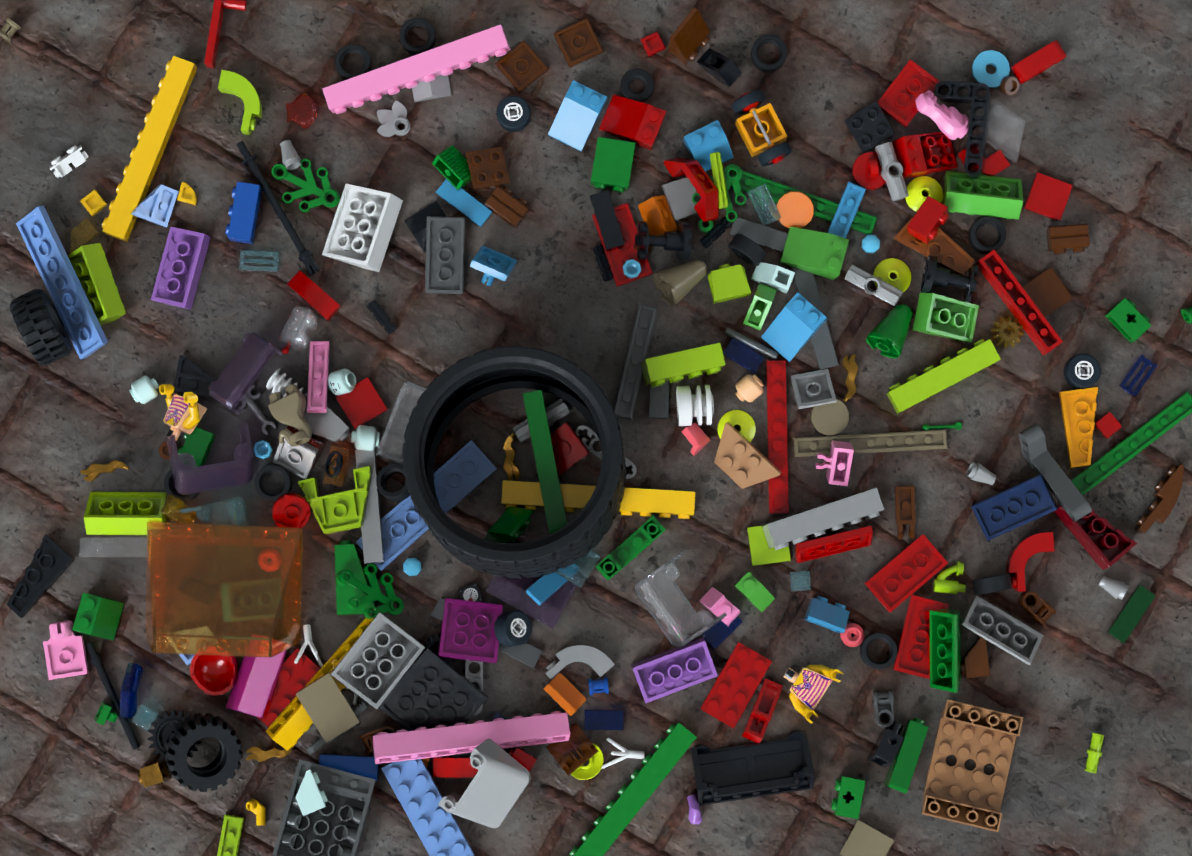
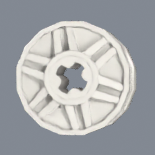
M700 385L696 386L695 394H691L690 386H677L678 426H691L693 417H697L698 425H702V417H705L706 425H711L714 414V400L710 385H704V394H701Z

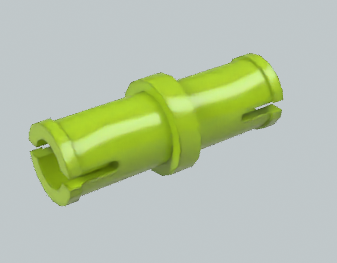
M1092 732L1090 748L1086 752L1088 757L1084 771L1097 773L1100 756L1102 757L1101 749L1105 735Z

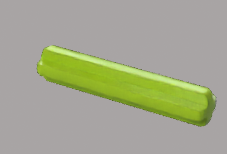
M714 152L710 154L714 185L718 189V209H723L729 206L721 153Z

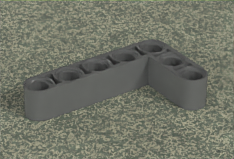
M1035 423L1020 432L1021 450L1025 460L1037 475L1042 474L1049 491L1070 518L1076 522L1091 513L1092 509L1089 503L1047 451L1045 435L1040 426Z

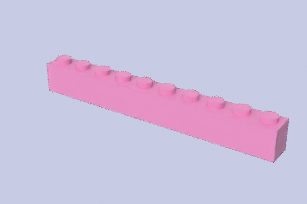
M500 24L322 88L329 110L332 113L341 114L346 112V109L349 107H361L366 101H377L383 95L397 94L400 92V89L405 87L407 89L414 88L419 82H430L435 80L436 76L450 75L453 73V70L458 68L461 70L471 67L472 63L486 62L489 60V57L495 55L496 57L503 56L511 49L504 28Z
M554 711L548 715L536 713L531 715V717L514 716L512 719L507 720L496 718L490 722L478 720L473 724L456 723L454 726L449 727L438 725L432 729L420 727L415 729V731L398 730L396 733L390 734L380 732L373 736L372 743L375 764L472 753L474 748L487 739H491L502 749L569 741L570 729L567 712Z

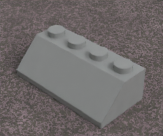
M977 595L967 606L961 618L962 626L1028 665L1032 663L1043 638V635Z

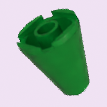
M905 304L896 305L868 334L866 338L867 344L873 350L876 348L881 350L880 354L894 359L898 358L902 353L913 316L911 308Z

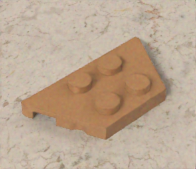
M729 422L724 425L714 463L742 489L777 477L782 473Z

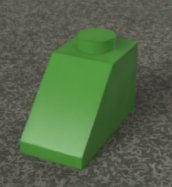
M759 283L743 324L761 331L777 289Z
M747 572L734 585L761 613L775 599L750 572Z

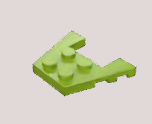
M367 466L353 469L356 489L320 497L316 478L298 481L324 534L363 527L372 467Z

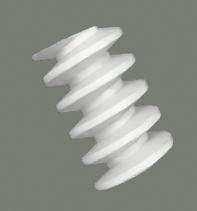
M279 368L269 378L266 388L268 390L273 388L272 393L280 392L284 398L288 396L285 388L291 385L292 378L290 377L285 380L286 373L279 375ZM303 387L299 389L301 393L304 390Z

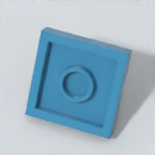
M482 245L473 258L470 267L484 272L481 282L485 284L487 281L486 285L491 286L493 285L494 278L506 281L514 269L517 260Z

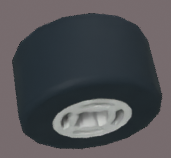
M508 96L499 102L496 115L503 129L509 132H518L528 125L531 112L528 103L523 98Z
M1083 353L1069 359L1064 366L1063 373L1065 380L1070 386L1076 389H1085L1098 381L1101 368L1096 358Z
M511 611L502 613L497 617L494 624V632L497 640L503 646H519L529 640L532 633V625L525 613Z

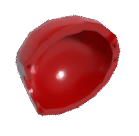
M210 646L204 647L195 654L191 660L190 674L197 687L203 690L205 694L213 696L222 695L231 690L235 685L238 667L233 653L223 647Z

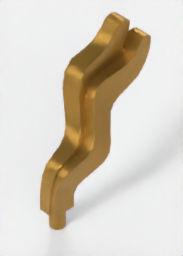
M855 354L849 360L847 355L842 360V366L848 374L845 381L848 393L843 399L844 402H847L848 399L850 400L856 392L854 381L858 365L855 362Z
M513 432L504 443L506 459L503 467L508 474V481H512L514 475L515 480L519 479L521 475L519 467L514 462L516 451L512 447L513 437L515 436Z
M114 460L106 465L92 464L88 469L81 470L80 473L88 476L84 477V480L92 482L101 473H113L117 468L129 470L130 467L123 462Z
M295 746L291 747L288 751L285 749L281 751L276 748L263 751L258 747H251L246 752H252V754L247 756L246 760L255 759L262 762L272 757L284 758Z

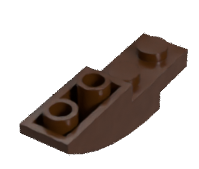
M1182 464L1171 466L1166 472L1168 475L1164 481L1160 480L1154 487L1156 491L1153 495L1159 500L1155 499L1148 507L1150 511L1146 516L1143 514L1137 520L1138 526L1135 529L1140 534L1146 533L1155 521L1158 524L1164 523L1170 515L1182 487L1184 466Z

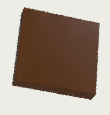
M588 18L553 33L569 68L604 52Z
M524 40L495 63V66L519 94L548 70V67Z
M1051 267L1022 286L1044 317L1073 299Z

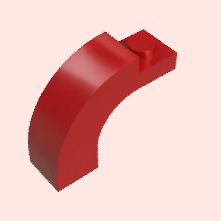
M1053 532L1028 536L1012 549L1007 560L1006 573H1014V577H1011V587L1014 588L1015 592H1026L1025 565L1028 559L1036 553L1054 552Z

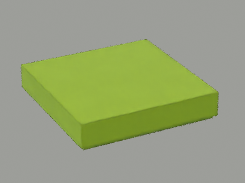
M762 526L747 528L752 566L791 561L789 546L776 551L774 547L769 549Z

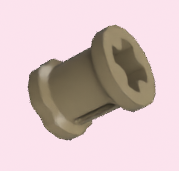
M7 17V22L0 30V36L10 43L13 35L21 27Z

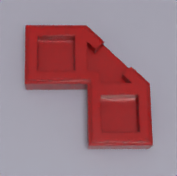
M976 146L972 148L971 153H979ZM966 149L957 154L964 165ZM1001 150L985 159L984 174L995 176L1010 166ZM972 165L969 171L977 172L979 166Z

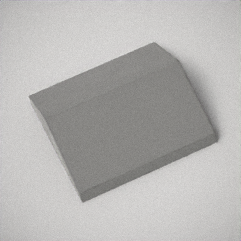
M448 75L436 76V79L430 82L422 81L417 83L418 85L412 88L414 102L452 96Z
M828 369L791 375L798 409L837 402Z

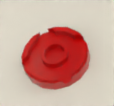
M287 493L278 497L272 507L274 522L278 527L287 531H295V529L304 527L311 515L310 505L307 500L296 493Z

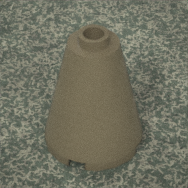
M695 259L657 271L653 275V282L657 291L661 289L663 292L662 299L668 305L674 306L707 275V266L703 261Z

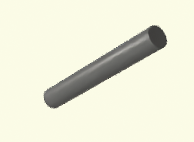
M728 327L724 333L774 360L778 355L774 350Z

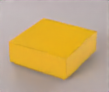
M95 189L80 200L91 216L96 215L107 206V203Z

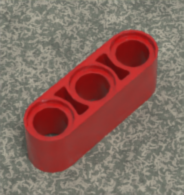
M1055 40L1012 66L1011 70L1020 84H1023L1060 62L1067 55L1058 40Z

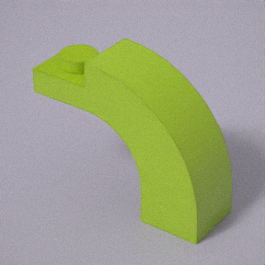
M221 70L218 89L221 93L236 95L243 100L245 110L241 132L251 136L252 130L254 131L256 127V119L254 117L262 119V104L259 95L253 85L240 74Z

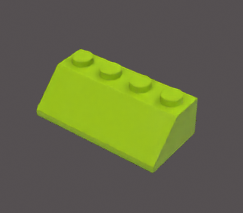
M101 243L82 245L70 253L68 258L100 326L125 315L124 305L119 296L118 288L114 282Z
M90 492L84 514L86 534L164 535L167 523V493Z

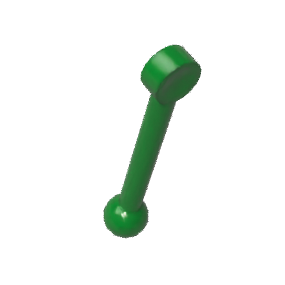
M960 422L951 425L929 426L924 424L922 426L923 431L948 428L960 430L962 428Z

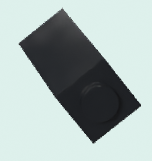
M710 48L697 61L717 81L729 87L742 74L730 58Z

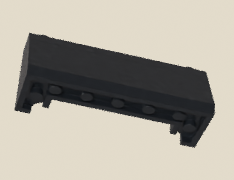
M793 730L787 736V739L760 742L759 744L753 743L710 750L704 744H699L691 748V759L699 806L814 789V769L806 731Z

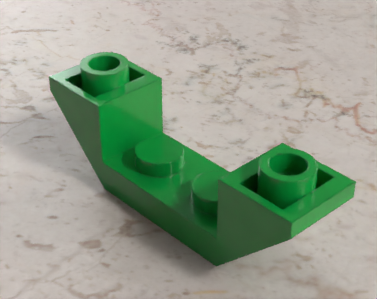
M652 516L595 567L609 581L666 529Z

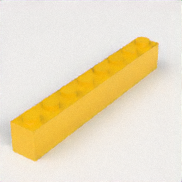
M365 618L306 686L328 672L331 675L335 667L374 618ZM332 676L340 691L345 688L343 683ZM296 696L269 726L266 732L272 740L288 751L297 743L303 733L309 730L313 721Z

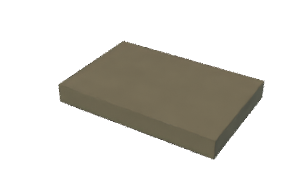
M329 672L295 693L326 743L359 723L358 718Z

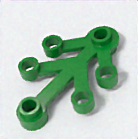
M302 159L300 161V167L304 171L307 182L287 172L286 167L282 164L273 166L272 175L275 179H285L303 188L291 193L285 192L282 195L284 203L291 204L296 199L314 194L319 198L311 201L303 200L299 203L301 212L307 213L311 208L320 205L328 208L338 205L340 196L336 190L331 189L328 180L329 173L326 168L320 167L317 170V176L322 181L324 189L322 190L316 186L311 171L312 164L309 159ZM304 162L309 163L307 168L302 166ZM283 170L284 173L283 175L278 176L277 171ZM324 170L326 171V175L320 176L319 172ZM290 195L291 200L286 201L285 196ZM330 195L334 196V200L331 202L327 201V197ZM303 204H308L306 210L301 208Z
M734 164L728 165L724 169L729 204L725 210L726 219L729 222H734L737 219V213L733 210L728 194L731 184L736 195L735 203L741 206L746 202V196L742 193L739 183L742 171L739 166ZM732 170L735 171L736 176L731 177L729 175V172ZM695 193L692 196V201L694 204L698 203L694 200V197L696 195H699L698 193ZM742 196L744 201L739 203L737 197ZM729 213L735 214L733 220L728 218ZM700 219L698 228L704 233L710 232L713 228V221H708L710 225L705 228L702 226L703 220Z
M368 564L364 567V573L368 577L370 587L354 578L347 569L341 570L336 574V582L340 586L349 584L367 594L360 598H350L347 602L350 609H356L361 605L374 601L384 604L376 608L373 606L364 610L366 618L372 619L379 612L381 614L388 612L390 615H398L403 611V601L395 596L391 584L393 576L390 573H385L380 577V582L384 585L387 596L381 594L375 575L377 567L374 564ZM368 567L372 568V573L368 571ZM344 574H347L348 580L343 578ZM385 576L389 578V582L384 580ZM352 600L356 601V606L352 605ZM393 602L397 604V609L393 607ZM369 609L373 611L372 616L368 614Z

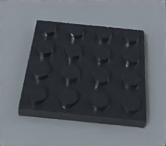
M428 647L399 680L379 708L405 730L415 731V729L420 727L432 729L438 725L449 727L454 726L456 723L466 724L488 696Z

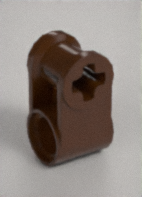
M1023 592L1019 597L1021 607L1041 626H1044L1045 621L1052 614L1056 613L1054 608L1035 592ZM1028 595L1033 597V603L1030 606L1025 601Z
M387 725L360 735L359 738L362 739L366 748L365 753L373 752L372 741L374 735L384 732L386 729L396 733L397 729L394 726Z

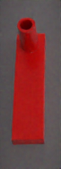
M214 0L204 61L207 68L215 69L224 8L246 11L247 0Z

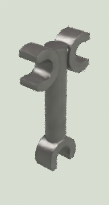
M251 385L247 392L242 396L234 397L232 401L233 403H236L238 400L242 401V406L238 408L239 411H243L248 405L262 424V432L269 435L266 427L272 425L274 429H277V426L272 421H268L254 402V400L261 398L262 395L258 393L253 396L251 392L256 387Z

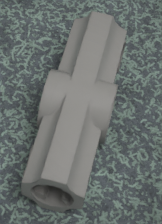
M892 142L876 146V153L882 168L881 176L886 181L892 202L908 197L909 194L902 176L903 167L897 160ZM889 168L895 171L894 176L890 174Z
M854 264L851 265L845 276V280L893 306H896L903 293L902 290L883 281L879 276H874ZM871 280L877 282V290L870 288Z
M562 399L545 408L548 426L551 427L554 422L570 413ZM528 420L512 428L520 442L531 437Z

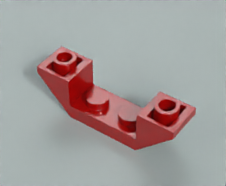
M684 158L665 160L663 164L672 177L686 175L697 193L701 196L694 209L703 222L717 219L718 189L698 160Z

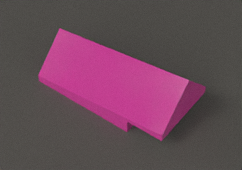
M251 636L235 685L226 705L227 709L263 718L268 700L271 701L288 644L265 636Z

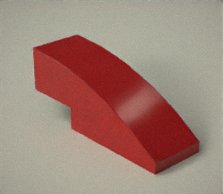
M300 270L287 283L290 288L327 321L341 308L335 300Z
M766 678L764 679L742 737L758 744L762 741L781 693L782 685Z

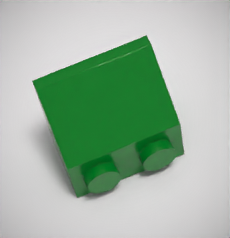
M83 593L72 630L114 640L125 603L90 593Z

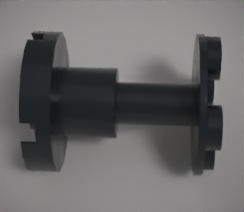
M639 221V234L635 235V245L639 246L637 252L638 260L646 259L649 246L663 247L665 251H676L679 260H689L692 245L689 244V239L692 240V230L689 223L680 222L676 232L665 231L664 235H649L647 223Z
M929 255L924 268L925 273L922 277L921 292L930 293L932 285L946 288L947 284L965 288L964 301L970 302L972 291H975L977 284L974 276L977 275L978 265L972 264L968 276H961L950 273V269L937 267V257Z

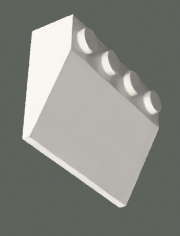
M345 184L322 255L379 272L403 200L391 193Z

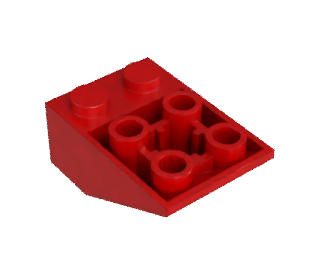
M943 132L903 136L892 142L897 160L903 167V179L957 168L951 139Z

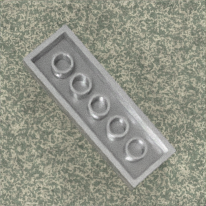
M877 488L766 524L762 526L769 549L774 547L776 551L789 546L788 542L793 541V544L808 540L807 536L811 535V538L826 534L825 530L829 529V532L844 528L843 524L847 523V526L862 522L861 518L865 517V520L880 516L879 512L883 511L884 507Z

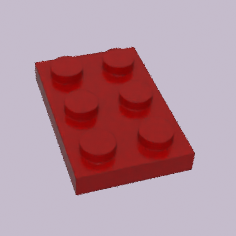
M909 60L877 103L882 111L906 128L918 112L915 102L916 98L928 90L933 93L935 86L940 81L915 62Z

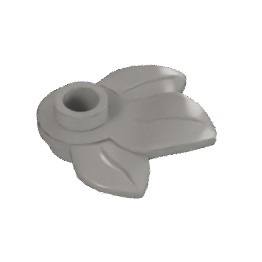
M395 101L392 110H377L378 120L382 124L377 129L380 135L384 137H391L395 134L404 136L410 131V122L406 119L407 110L402 103ZM404 124L405 127L404 129L400 130L398 129V125Z

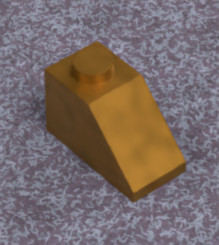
M165 761L139 769V782L141 785L144 784L145 788L170 780Z

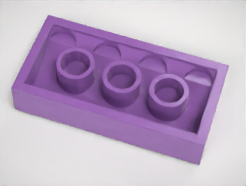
M170 226L151 300L188 310L192 309L210 236Z
M703 637L631 664L645 703L718 676Z

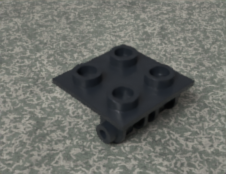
M877 101L845 120L863 153L884 140L890 139L895 134Z

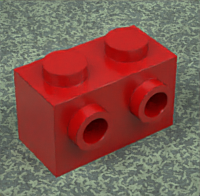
M927 196L908 224V234L926 244L930 240H934L939 232L938 228L940 225H944L949 218L948 207Z

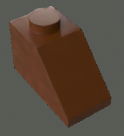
M978 637L962 657L960 674H963L964 678L990 676L986 639L983 637Z

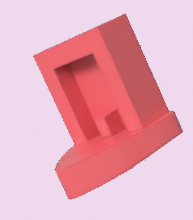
M696 422L682 431L683 435L693 446L690 451L693 456L711 441Z

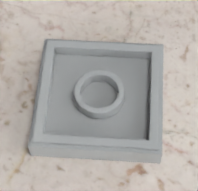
M687 177L662 185L675 222L698 214L694 209L696 204L692 201V196L697 191ZM696 195L694 197V200L696 202H698L701 199V196Z
M284 438V443H279L273 463L303 479H307L319 449L308 443L292 447Z

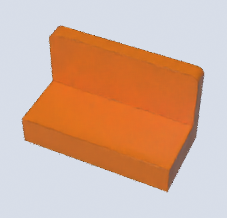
M665 195L654 196L638 205L643 221L648 225L649 235H663L665 231H677V225Z
M558 673L544 688L570 716L587 700L561 673Z

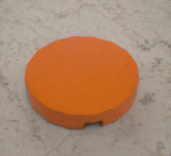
M800 191L785 193L776 205L778 220L788 228L805 227L811 221L814 214V205L811 198Z

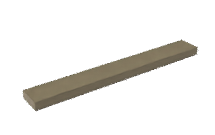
M946 430L793 438L794 457L817 456V453L829 456L832 440L850 442L854 449L853 454L948 449Z

